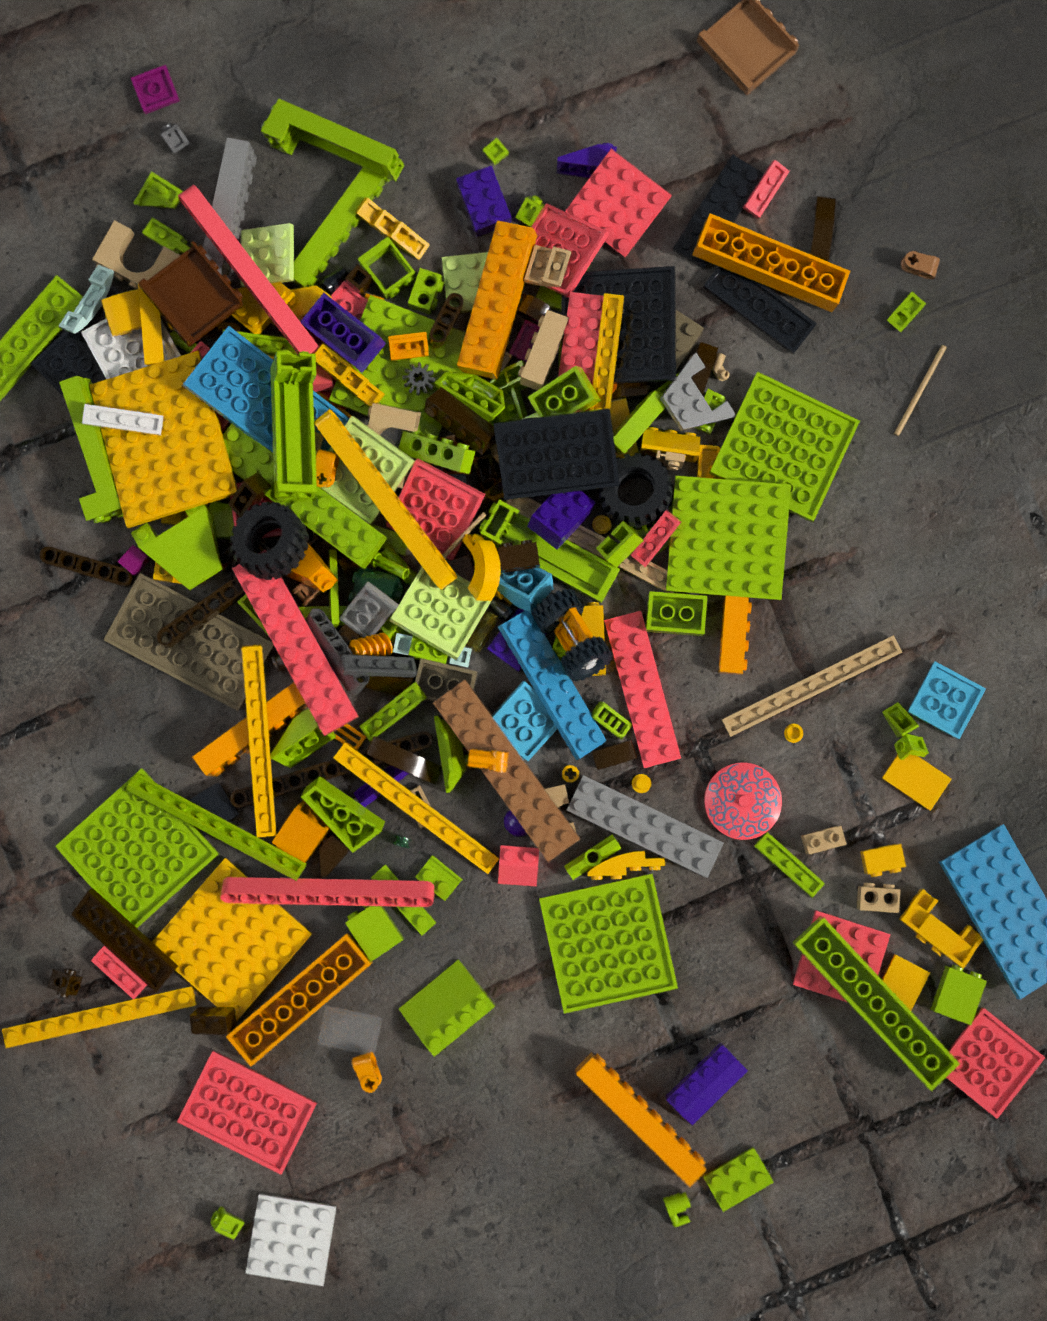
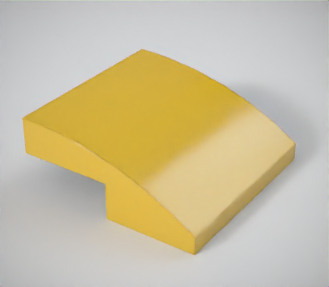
M138 289L101 300L112 337L130 334L133 330L141 329Z

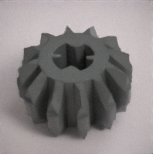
M418 362V368H415L414 364H410L411 370L405 369L407 375L402 377L404 381H407L404 387H410L409 393H413L416 390L417 396L420 395V390L427 394L426 387L432 389L433 385L431 383L435 382V378L430 377L434 374L433 370L427 371L429 368L427 364L424 368H421V362ZM415 376H422V381L415 382Z

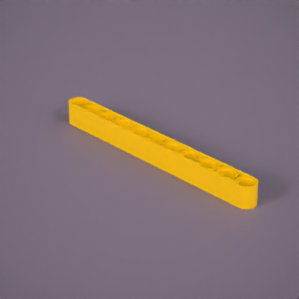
M329 409L317 418L314 423L433 582L442 590L457 579L454 570L336 414Z

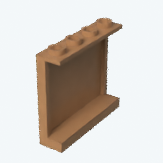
M760 0L740 1L707 31H701L697 39L701 47L746 96L797 53L799 47L797 39L786 31L785 26L780 21L777 22L770 9L765 8Z

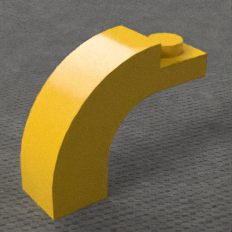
M465 534L462 541L472 553L475 562L474 575L467 589L477 601H492L500 580V558L493 541L484 540L479 534Z

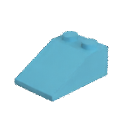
M500 565V580L497 590L515 606L524 611L528 610L532 614L533 609L537 608L536 605L541 603L553 590L552 574L541 568L502 573Z

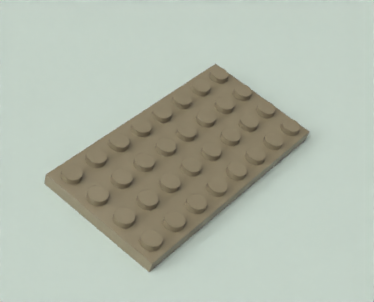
M139 573L104 641L221 703L240 711L246 700L241 646L261 644L264 666L274 648L273 642L221 615H217L175 646L164 648L157 641V633L195 606L197 602ZM196 612L194 614V620H200L203 617V612ZM181 623L178 626V631H185L187 624ZM170 634L162 637V642L164 643L171 640Z

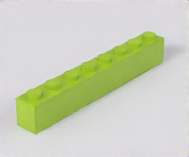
M366 168L361 169L294 261V281L292 282L301 288L314 286L318 274L325 271L329 259L336 256L340 244L347 241L351 229L357 227L360 223L361 218L355 214L360 204L366 197L371 201L375 197H379L383 191V185L386 182H390L391 179Z

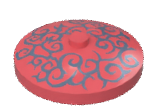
M735 763L722 768L711 778L706 787L704 806L709 821L720 833L733 839L748 840L765 834L773 827L781 812L782 796L776 780L764 768L752 763Z

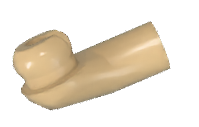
M717 353L712 371L718 380L724 381L729 378V372L723 367L725 355Z

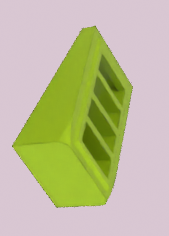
M602 701L591 712V717L598 724L621 740L632 727V723ZM603 709H605L604 713L599 718V714ZM608 714H612L608 721L605 723L604 720L606 719ZM617 718V722L611 727L610 725ZM623 722L624 726L621 728L619 732H617L616 730Z

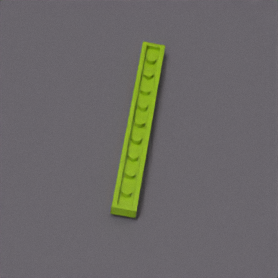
M138 773L127 785L126 790L296 881L306 867V863Z

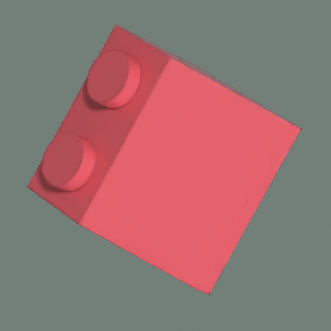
M500 845L498 884L537 886L539 849L536 847Z

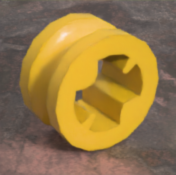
M573 765L566 766L562 771V778L567 783H573L579 777V770ZM567 769H572V772H576V777L573 776L574 779H569L568 776H565V771L568 772Z

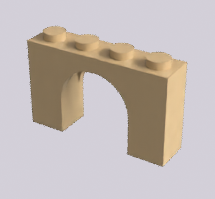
M114 220L92 260L95 262L96 267L101 265L113 270V277L122 282L124 279L130 282L129 285L137 290L138 282L144 278L146 281L180 256L163 247L154 265L147 271L135 273L127 270L123 263V257L135 234L130 228Z
M372 403V406L368 409V417L370 419L367 426L379 435L391 427L415 432L418 431L421 412ZM410 470L403 478L398 488L404 487L405 482L409 476Z

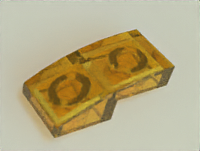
M486 610L465 646L480 652L489 639V633L498 622V616Z

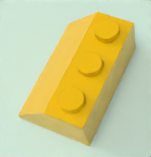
M648 427L642 434L640 453L643 456L647 454L656 457L657 451L660 450L661 454H666V452L685 454L686 462L696 463L699 457L700 437H697L695 433L686 432L683 435L677 434L675 430L661 432L658 431V428Z

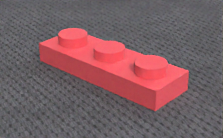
M776 160L772 161L743 208L757 219L760 218L788 175L789 170Z
M666 510L631 556L646 567L681 524V521Z
M103 946L91 960L133 1000L147 986L138 975L106 946Z

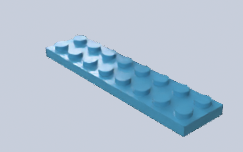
M525 610L498 626L574 758L579 760L607 740L591 717L592 714L572 680L567 676L559 658L552 649L545 634L540 630L532 614Z

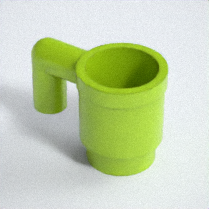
M679 1192L663 1198L674 1227L690 1222L688 1215L680 1218L677 1216L678 1213L686 1211L687 1208L691 1207L686 1192L681 1194Z

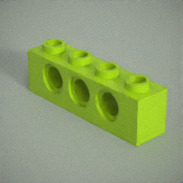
M419 430L415 432L403 431L399 449L409 457L470 474L475 451L469 450V445L458 443L456 446L453 445L452 440L445 438L439 441L437 440L438 436L428 433L426 436H423L422 431Z

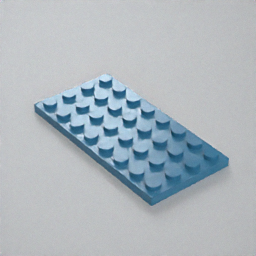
M228 326L182 386L250 438L262 444L273 453L270 372L273 359ZM313 391L314 421L331 409L345 426L350 418ZM314 423L315 432L322 434ZM323 436L320 449L328 451L331 445Z
M1002 824L939 863L1017 999H1022L1047 983V898L1005 825Z

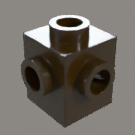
M65 968V970L53 969L47 988L57 991V995L61 997L77 996L83 977L77 975L76 970Z

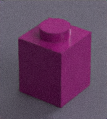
M132 545L118 562L131 574L137 576L151 559L139 547L137 548L135 545Z

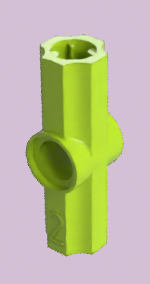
M610 835L564 865L572 880L620 850L621 847L615 837ZM590 852H596L598 855V859L594 863L587 860V855Z

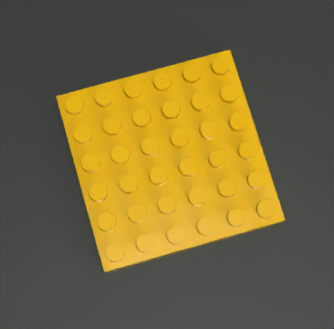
M225 858L152 942L178 965L176 971L216 1007H235L237 1022L313 933L280 904L223 902L221 900L223 880L227 877H248L231 861Z

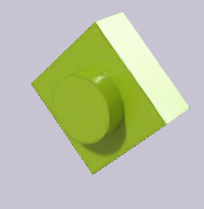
M498 138L482 149L494 166L509 155V151Z

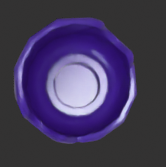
M507 811L504 817L505 829L515 837L527 836V832L512 811Z

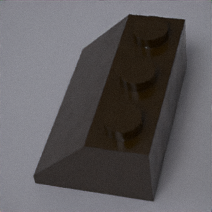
M394 652L391 655H385L390 657H411ZM415 659L416 670H417L420 660H416V659ZM369 676V682L365 687L398 696L414 683L415 677Z

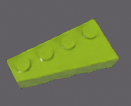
M318 777L310 783L301 796L352 853L379 834L385 824L383 819L322 777Z

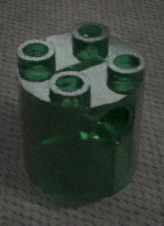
M362 567L358 568L357 572H354L352 583H355L354 589L350 591L348 601L352 602L364 585L370 582L397 604H400L404 589L398 576Z

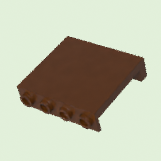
M194 241L191 242L192 247L149 280L146 281L144 278L138 282L140 289L188 347L243 306V296L237 288L233 290L229 285L231 284L229 278L225 274L221 275L219 273V267L213 259L209 260L205 256L207 254L205 249L200 244L197 246Z

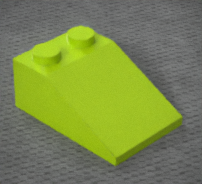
M308 708L301 711L292 720L270 754V757L288 768H292L330 742L336 735L333 731L324 736Z

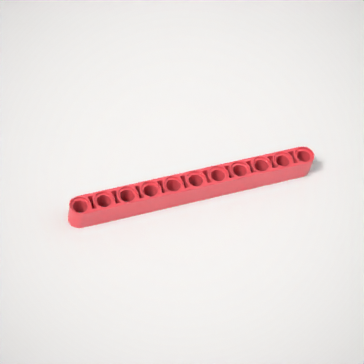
M193 184L180 193L178 198L296 353L306 351L310 354H315L320 348L199 189Z
M227 877L223 880L221 900L226 903L429 907L434 902V884L429 881L298 878L296 881L292 878Z

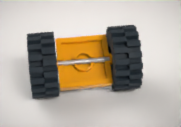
M563 589L562 592L559 590L554 595H548L547 599L544 598L542 603L536 605L537 608L533 609L532 616L544 634L555 633L566 651V655L562 657L561 664L572 681H579L580 679L582 681L586 677L590 678L593 674L599 673V670H603L605 665L610 663L613 654L603 638L599 636L597 638L593 637L591 631L586 626L580 614L583 612V606L578 597L571 589Z

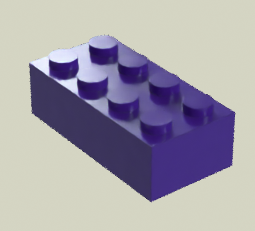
M325 293L320 296L300 321L309 332L361 373H363L386 344L379 335Z

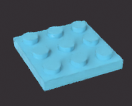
M934 661L907 712L959 740L986 688Z
M524 680L492 714V717L513 746L527 762L557 730L536 691Z

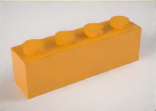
M724 597L718 673L742 675L743 671L747 670V659H744V656L749 648V640H746V633L750 631V621H747V616L751 614L752 602H749V597Z

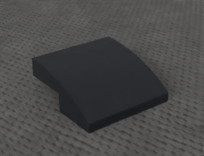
M219 782L189 800L226 821H230L239 815ZM200 830L204 837L208 835V833Z

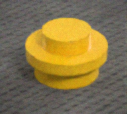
M599 515L593 520L592 527L596 533L606 534L611 529V520L605 515Z
M789 724L784 730V737L791 743L799 742L803 737V729L798 724Z
M638 774L632 780V787L638 793H645L651 787V780L645 774Z

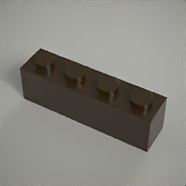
M442 387L426 399L424 412L455 434L457 438L467 443L473 450L483 455L496 444L494 426Z

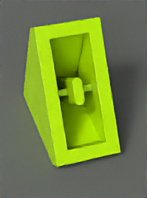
M899 702L882 712L897 738L903 737L919 727L917 722Z

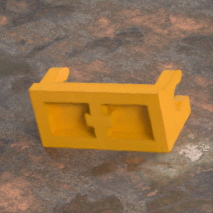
M426 332L388 336L391 361L429 356Z

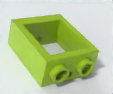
M386 237L358 258L360 266L372 276L374 284L385 299L395 297L402 287H408L415 281V271L389 237ZM391 251L408 274L388 289H385L369 266Z

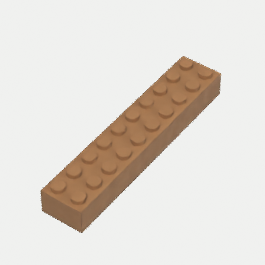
M466 680L433 703L468 752H470V749L508 752L506 772L490 771L487 768L480 769L548 862L580 840L579 835Z

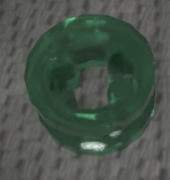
M395 835L396 841L393 842V845L410 849L409 842L412 839Z

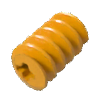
M383 632L378 633V635L373 634L364 638L354 639L349 643V649L354 655L385 656L386 654L391 655L393 653L392 643L386 633Z

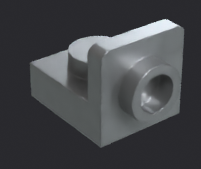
M168 123L161 128L163 132L160 135L173 154L190 144L176 123L173 125Z

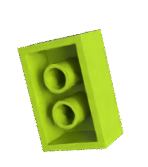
M574 366L528 396L539 417L586 411L601 401L584 370L578 366Z
M650 591L647 603L646 632L703 636L705 634L707 596Z

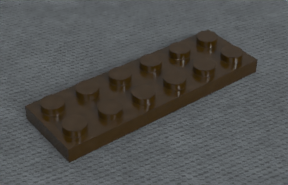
M93 888L85 894L71 915L155 992L164 985L178 967L173 960Z

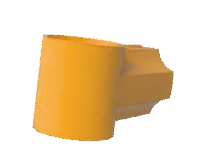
M470 749L468 766L487 768L490 771L506 772L508 752Z

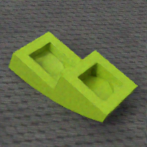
M911 292L887 321L899 332H902L926 303L915 293Z

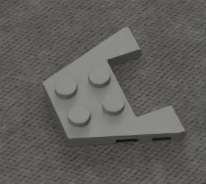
M697 353L689 358V361L683 366L676 377L677 381H672L660 398L680 431L731 419L736 416L728 401L712 411L691 379V376L705 368Z

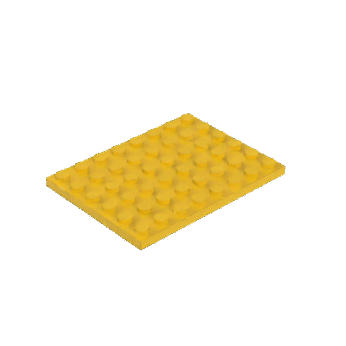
M199 351L89 385L95 406L164 416L161 436L100 427L127 528L233 496L238 490L217 412L182 386L202 360Z

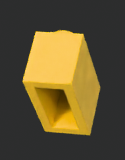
M897 843L860 851L864 873L870 874L871 877L881 876L883 871L888 870L890 873L901 872V868L906 867L901 844Z

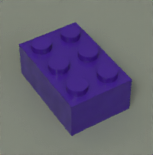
M492 165L456 178L458 190L476 237L494 231L497 220L512 223V217Z
M582 491L552 494L532 514L527 527L558 550L591 515L596 502Z

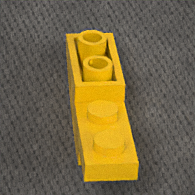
M645 851L623 853L606 859L587 871V876H591V880H602L603 876H610L611 879H622V875H626V867H630V871H641V867H649V870H661L660 866H665V858H645Z

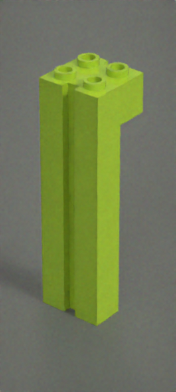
M279 98L276 104L272 106L268 119L262 125L261 132L265 138L269 139L270 145L288 155H292L299 140H302L395 182L405 166L402 160L398 158L399 155L396 149Z
M288 350L277 351L270 367L275 498L298 497V499H314L317 493L313 403L316 354L302 351L298 355H292V352Z
M75 376L59 383L96 493L79 498L86 521L103 524L111 521V517H123L101 428L82 424L85 404L94 405L89 386L92 384L91 379Z
M500 499L497 504L495 502L492 504L489 510L490 518L488 520L484 519L479 528L484 540L493 541L496 547H502L504 543L519 545L524 540L537 542L541 569L551 573L552 578L602 604L620 571L619 568L569 540H566L556 550L527 527L530 519L521 515L518 509Z

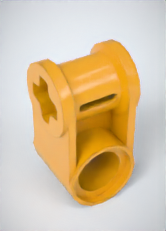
M318 450L316 455V481L318 487H330L334 484L339 464L337 453ZM324 476L327 480L323 481L321 477Z
M369 1052L353 1057L352 1065L358 1076L361 1088L368 1093L374 1092L382 1082V1075L374 1053Z

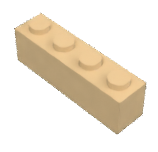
M547 310L545 316L541 315L538 323L540 327L539 332L534 333L531 341L534 345L532 350H527L525 360H527L526 365L521 366L518 374L521 377V385L537 391L544 387L564 336L569 317Z

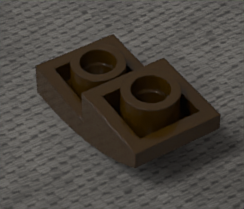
M632 740L615 743L612 746L592 751L597 770L637 758Z

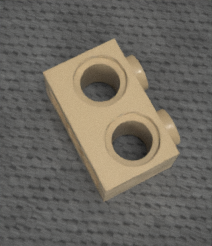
M839 825L801 835L805 853L808 855L847 845L842 826Z
M864 883V886H858V910L899 913L900 889H895V885L883 884V888L875 887V883ZM868 891H871L873 894V899L870 902H866L864 898ZM887 893H891L893 899L887 904L884 901V896Z

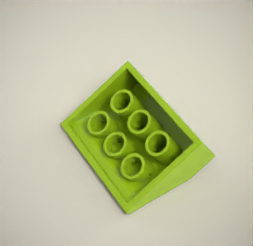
M458 959L402 1005L399 1010L422 1043L435 1057L495 1007V1003Z

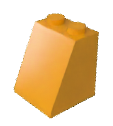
M308 544L307 551H304V559L300 560L299 566L296 569L290 570L291 573L286 576L324 593L332 588L338 579L316 551Z
M303 800L294 808L272 843L278 849L306 863L331 829Z

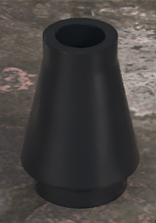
M340 267L338 270L323 277V281L320 284L327 293L331 294L342 284L348 273L343 267Z
M493 597L488 606L501 621L504 620L505 622L516 611L512 605L496 597Z

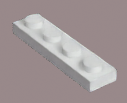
M85 404L82 424L161 436L164 416Z

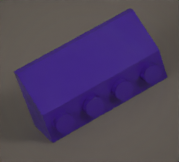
M720 1042L665 1098L680 1115L693 1125L748 1070Z

